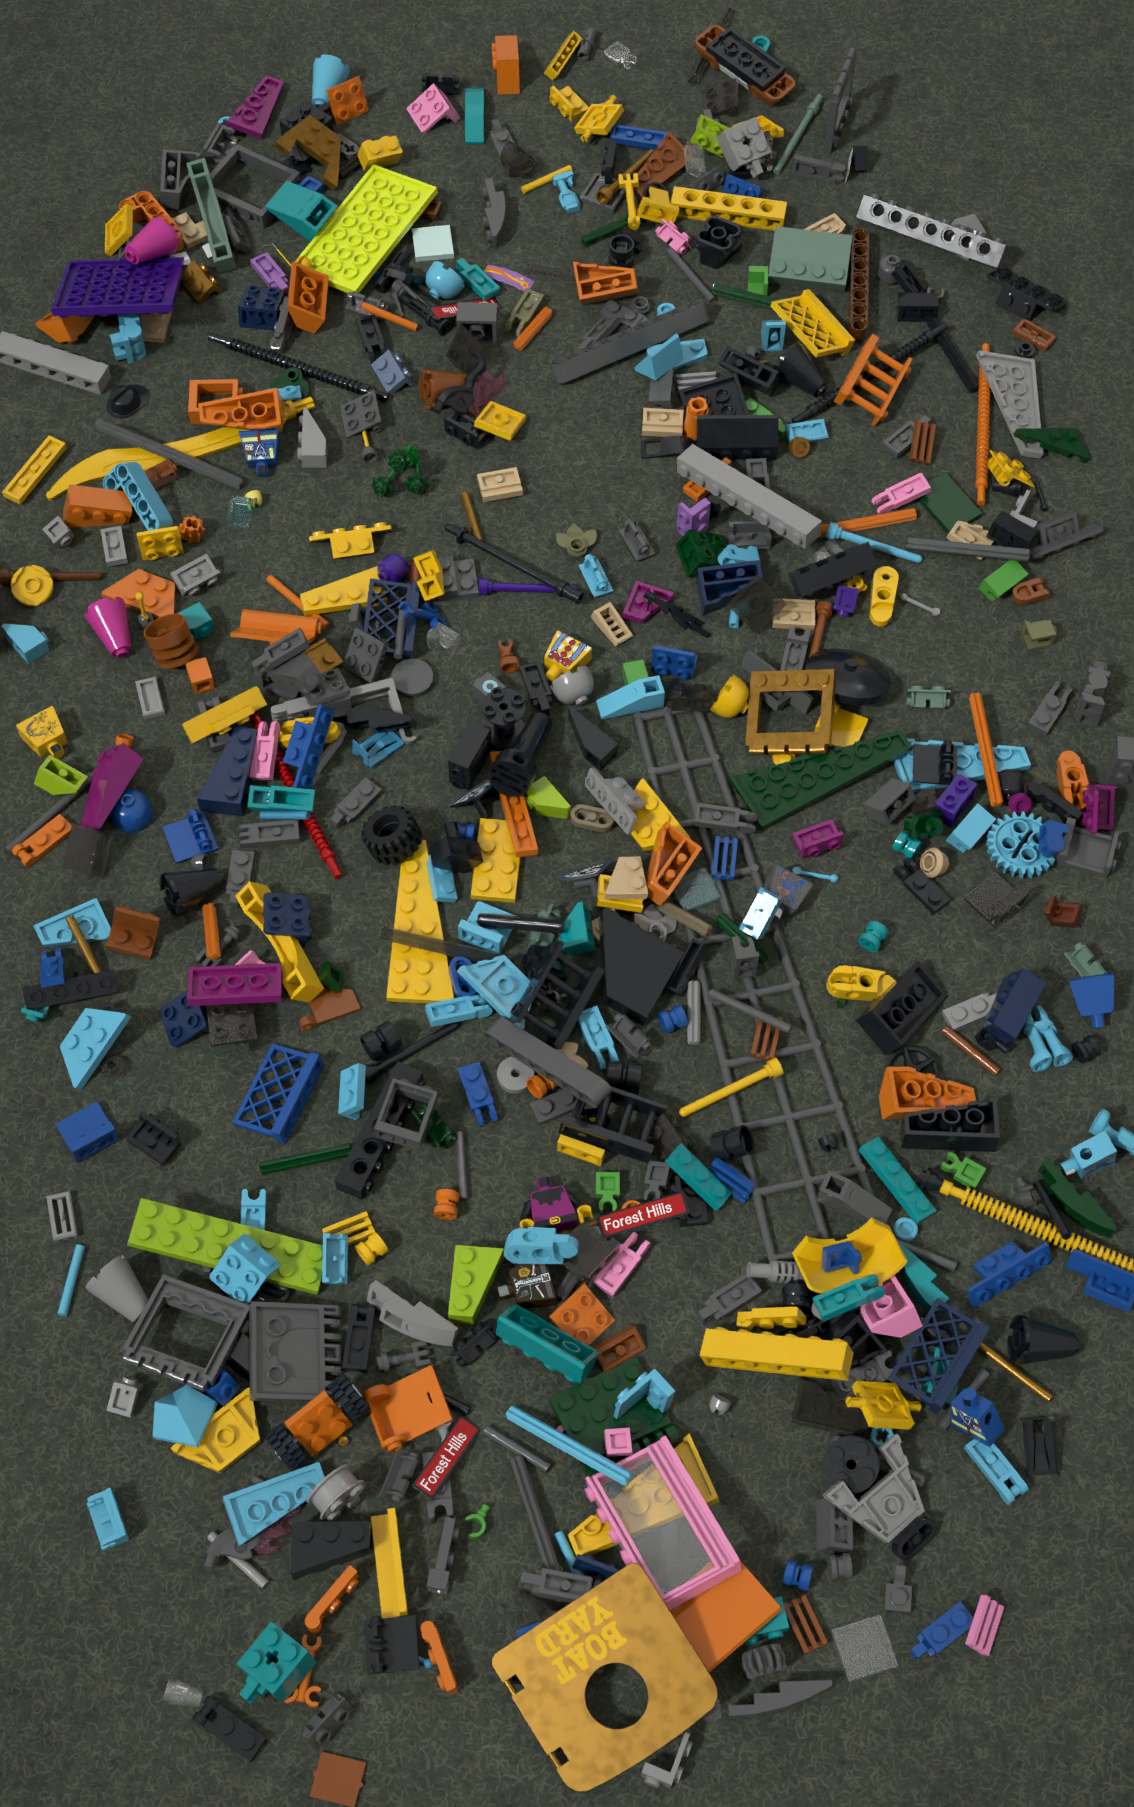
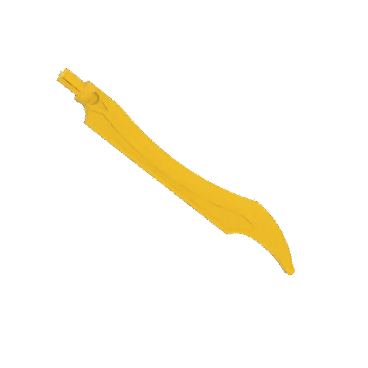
M308 397L295 402L291 400L284 401L285 418L283 425L274 428H278L280 433L283 431L286 421L296 418L297 413L303 412V407H307L308 410L315 408L313 399ZM225 426L199 436L163 445L200 459L242 445L239 431L258 429ZM139 447L107 449L71 468L54 484L50 491L46 493L49 501H52L67 493L69 484L83 486L103 480L118 463L137 462L145 471L166 459ZM170 461L172 465H173V464H175V466H178V465H179V464H177V463H175V462Z

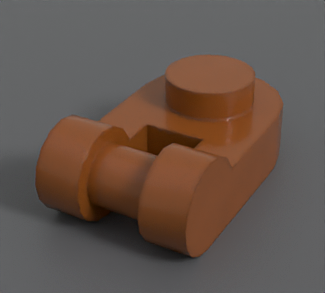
M1039 577L1015 585L1011 597L1015 603L1027 605L1039 600H1048L1051 597V593L1048 589H1045V583Z

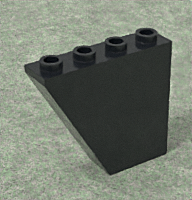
M604 908L599 919L601 968L605 970L602 975L603 1004L623 1015L626 1014L631 1020L644 1025L684 952L675 944H668L661 940L657 934L643 930L637 923L622 918L616 911Z

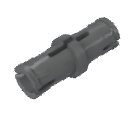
M588 28L584 38L580 41V49L577 56H579L578 59L581 61H587L590 51L594 48V41L597 37L594 28Z

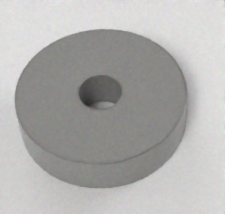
M513 1057L503 1060L497 1069L498 1083L502 1089L509 1093H522L528 1089L526 1081L534 1075V1070ZM517 1072L520 1075L518 1077H513L511 1074Z

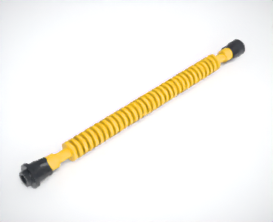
M929 1167L927 1171H921L917 1183L921 1184V1190L927 1189L933 1193L938 1194L940 1192L947 1196L950 1194L962 1199L961 1205H964L966 1201L968 1202L966 1205L968 1208L973 1204L972 1209L975 1210L978 1206V1212L980 1213L982 1209H985L984 1215H987L989 1211L991 1212L989 1215L991 1218L996 1214V1220H999L1001 1216V1222L1004 1223L1007 1219V1225L1009 1226L1011 1222H1014L1012 1226L1016 1228L1017 1224H1019V1230L1025 1227V1233H1028L1030 1229V1235L1032 1236L1035 1232H1037V1238L1042 1234L1041 1240L1045 1241L1046 1237H1049L1048 1243H1051L1053 1239V1245L1055 1246L1060 1242L1059 1247L1063 1248L1065 1244V1250L1067 1251L1072 1247L1071 1253L1073 1249H1077L1134 1274L1133 1258H1130L1128 1262V1256L1126 1255L1121 1259L1122 1254L1118 1253L1116 1257V1251L1114 1250L1109 1254L1110 1248H1106L1103 1251L1105 1246L1101 1245L1098 1249L1099 1244L1095 1242L1094 1246H1092L1093 1241L1091 1240L1086 1244L1087 1238L1083 1237L1082 1241H1080L1081 1236L1077 1235L1075 1239V1233L1073 1232L1069 1239L1064 1240L1059 1231H1056L1055 1225L1051 1228L1052 1223L1050 1222L1045 1226L1046 1221L1042 1220L1040 1224V1218L1038 1217L1033 1221L1034 1215L1027 1218L1029 1213L1025 1212L1024 1216H1022L1023 1211L1020 1209L1017 1214L1015 1213L1017 1210L1015 1207L1010 1211L1011 1205H1007L1004 1208L1005 1203L1002 1202L999 1206V1200L996 1199L995 1203H992L994 1199L992 1197L987 1201L988 1195H984L981 1198L982 1193L979 1192L976 1196V1190L974 1189L971 1194L969 1193L971 1189L967 1187L966 1191L955 1187L952 1182L945 1180L944 1176L931 1171L932 1169Z

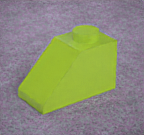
M49 755L39 767L34 784L52 795L71 794L78 792L88 776Z
M545 776L532 783L530 789L524 794L527 809H532L536 815L563 819L571 817V806Z

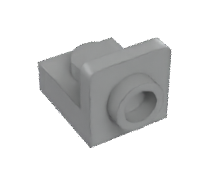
M123 1376V1378L114 1381L106 1411L127 1417L133 1416L138 1393L143 1389V1384L137 1383L138 1379L130 1376Z

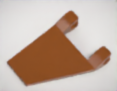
M324 987L308 1003L313 1015L302 1017L300 1019V1027L305 1032L319 1024L361 1010L353 990L342 989L335 994L328 987ZM287 992V997L289 1001H293Z

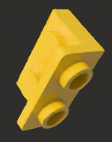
M555 86L550 87L549 99L551 104L557 106L561 114L571 122L582 117L589 108L569 86L558 90Z

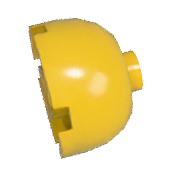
M733 674L718 694L717 701L713 702L710 711L723 718L735 717L739 712L744 714L749 704L747 701L749 688L746 683Z

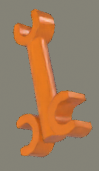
M304 1634L302 1645L314 1658L315 1652L322 1646V1639L317 1637L316 1644L309 1646L307 1644L308 1635ZM312 1669L300 1682L298 1688L296 1687L293 1695L283 1701L285 1704H292L296 1701L307 1703L311 1708L319 1707L318 1702L310 1700L312 1693L322 1692L318 1686L309 1688Z

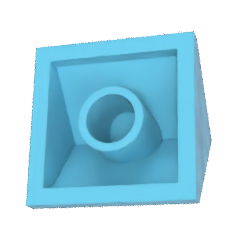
M676 333L655 349L634 369L651 379L657 380L683 360L678 334Z

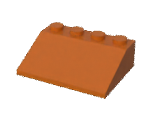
M712 1562L708 1563L688 1581L714 1568ZM742 1562L741 1572L670 1610L709 1672L782 1610L779 1604Z

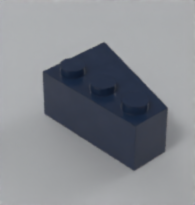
M760 560L698 568L696 584L702 615H707L761 590L763 575Z

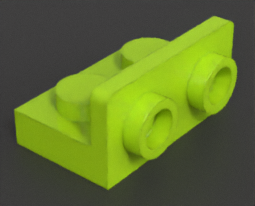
M701 114L690 142L720 157H724L716 137L724 130L729 129V127Z

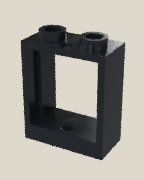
M473 720L470 721L448 760L449 782L454 787L470 790L492 751L490 727Z

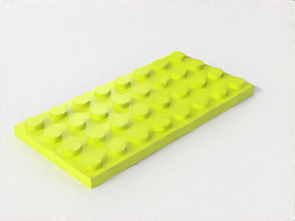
M373 164L300 256L310 259L312 269L329 276L328 286L346 293L355 291V293L359 294L437 195V187Z

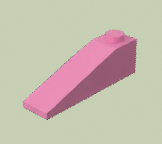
M895 1275L877 1285L885 1290L882 1298L874 1302L868 1301V1303L861 1305L860 1308L861 1315L872 1333L901 1338L923 1327L915 1306Z

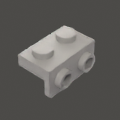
M205 554L171 572L170 576L182 596L186 594L192 596L199 592V587L204 584L210 586L218 581L217 577H219L221 572L219 569L216 570L208 555Z

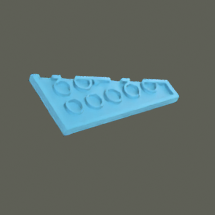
M907 738L912 746V751L893 760L900 781L909 783L914 794L948 787L949 785L912 782L914 744L941 746L943 741L929 740L928 742H918L915 739ZM952 742L954 747L957 748V775L961 774L971 781L985 779L979 745L977 743L973 746L963 745V742ZM1005 745L992 747L998 774L1002 773V770L1015 769L1019 772L1030 769L1031 763L1024 747Z

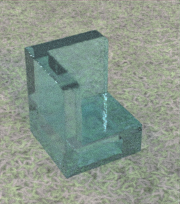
M232 496L227 513L229 527L248 530L254 514L253 499Z

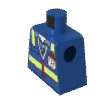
M278 428L239 431L248 468H256L257 477H268V467L277 466L280 441Z
M973 1388L963 1389L950 1404L951 1426L988 1447L1005 1430L995 1405L990 1400L978 1395Z

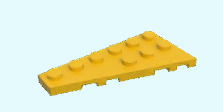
M689 1433L674 1450L706 1504L711 1506L718 1503L719 1498ZM653 1464L622 1489L623 1492L617 1497L610 1499L631 1539L684 1517L680 1507ZM597 1513L594 1516H589L568 1534L576 1556L577 1554L591 1556L619 1544L612 1542L608 1530H610L608 1523H602Z

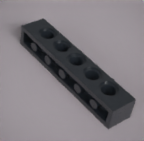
M398 1061L335 1179L337 1190L361 1200L365 1193L369 1194L374 1185L372 1180L376 1173L379 1174L384 1166L383 1158L386 1153H391L395 1144L376 1138L374 1135V1128L392 1079H407L412 1084L420 1087L426 1083L422 1071ZM397 1094L392 1108L398 1111L394 1114H389L386 1123L404 1128V1118L407 1113L411 1114L415 1106L414 1099ZM370 1148L377 1149L374 1154L366 1153ZM360 1168L367 1170L364 1174L355 1173Z

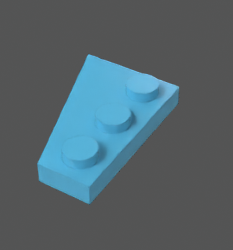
M704 339L680 342L683 360L671 369L675 372L678 368L688 367L707 359L708 353ZM662 344L646 348L647 356Z
M97 898L33 925L43 948L78 944L65 920L70 915H74L87 942L108 940L111 930Z

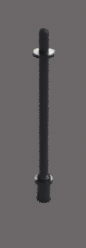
M449 523L444 526L447 532L456 536L457 543L461 544L466 541L555 589L557 596L565 597L575 604L581 603L584 593L569 586L568 582L563 581L559 583L468 534L469 529L466 526H463L461 529Z

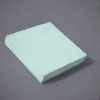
M450 225L412 228L416 262L454 258Z

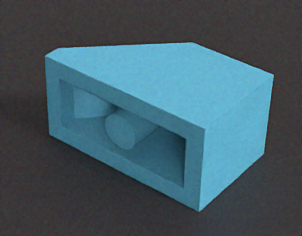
M762 321L761 339L763 351H783L785 321Z
M1 625L5 638L27 664L32 663L49 652L47 645L49 639L43 631L39 632L34 626Z

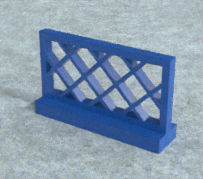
M272 1043L232 1121L233 1125L275 1138L277 1142L285 1145L323 1070L324 1063L320 1055L313 1052L309 1055ZM275 1052L282 1053L286 1057V1059L275 1064L272 1061ZM298 1059L305 1060L303 1067L296 1070L293 1069L292 1062ZM288 1064L291 1072L279 1077L276 1069ZM273 1071L276 1079L264 1084L262 1081L264 1074ZM294 1077L295 1083L293 1087L284 1090L281 1082ZM279 1084L281 1092L269 1097L266 1089ZM263 1091L266 1099L253 1103L252 1098L254 1094ZM284 1097L285 1103L283 1107L274 1110L271 1102ZM269 1104L271 1112L259 1117L256 1109ZM251 1111L254 1112L256 1119L249 1122L241 1121L244 1114ZM274 1117L275 1123L272 1129L263 1128L261 1122Z

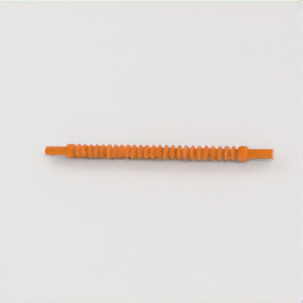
M987 343L983 344L982 351L990 352V345ZM979 364L975 487L977 489V505L983 506L985 505V491L988 487L987 464L989 460L991 388Z

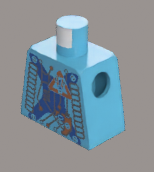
M1103 1131L1073 1147L1070 1150V1159L1060 1163V1167L1065 1176L1077 1172L1080 1178H1084L1115 1165L1117 1150L1106 1131Z

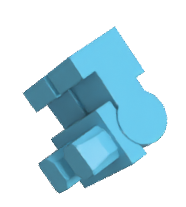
M130 313L126 316L117 314L120 332L110 334L116 361L127 358L129 364L133 363L134 360L143 359L146 356V349L138 313Z

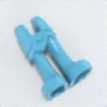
M1041 1005L1035 1006L1034 1016L1037 1022L1033 1021L1030 1013L1022 1027L1024 1034L1028 1036L1034 1049V1055L1030 1060L1031 1070L1033 1072L1043 1071L1052 1062L1055 1067L1070 1063L1073 1059L1072 1053L1059 1041L1056 1036L1057 1029ZM1046 1038L1051 1054L1047 1050L1042 1039Z

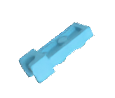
M247 1189L242 1190V1225L265 1230L267 1192L265 1189L260 1190V1195L256 1200L249 1198Z

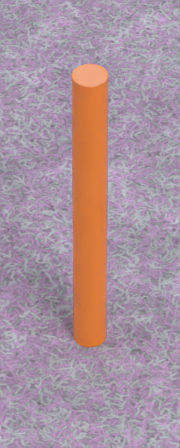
M269 575L266 581L303 611L300 598L273 575ZM319 614L308 615L309 617L319 618V621L323 623L324 630L329 627L330 623Z

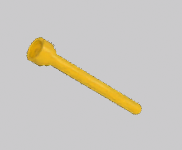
M775 1057L767 1061L763 1069L682 1107L679 1110V1114L682 1117L688 1116L766 1077L777 1078L784 1074L781 1064Z

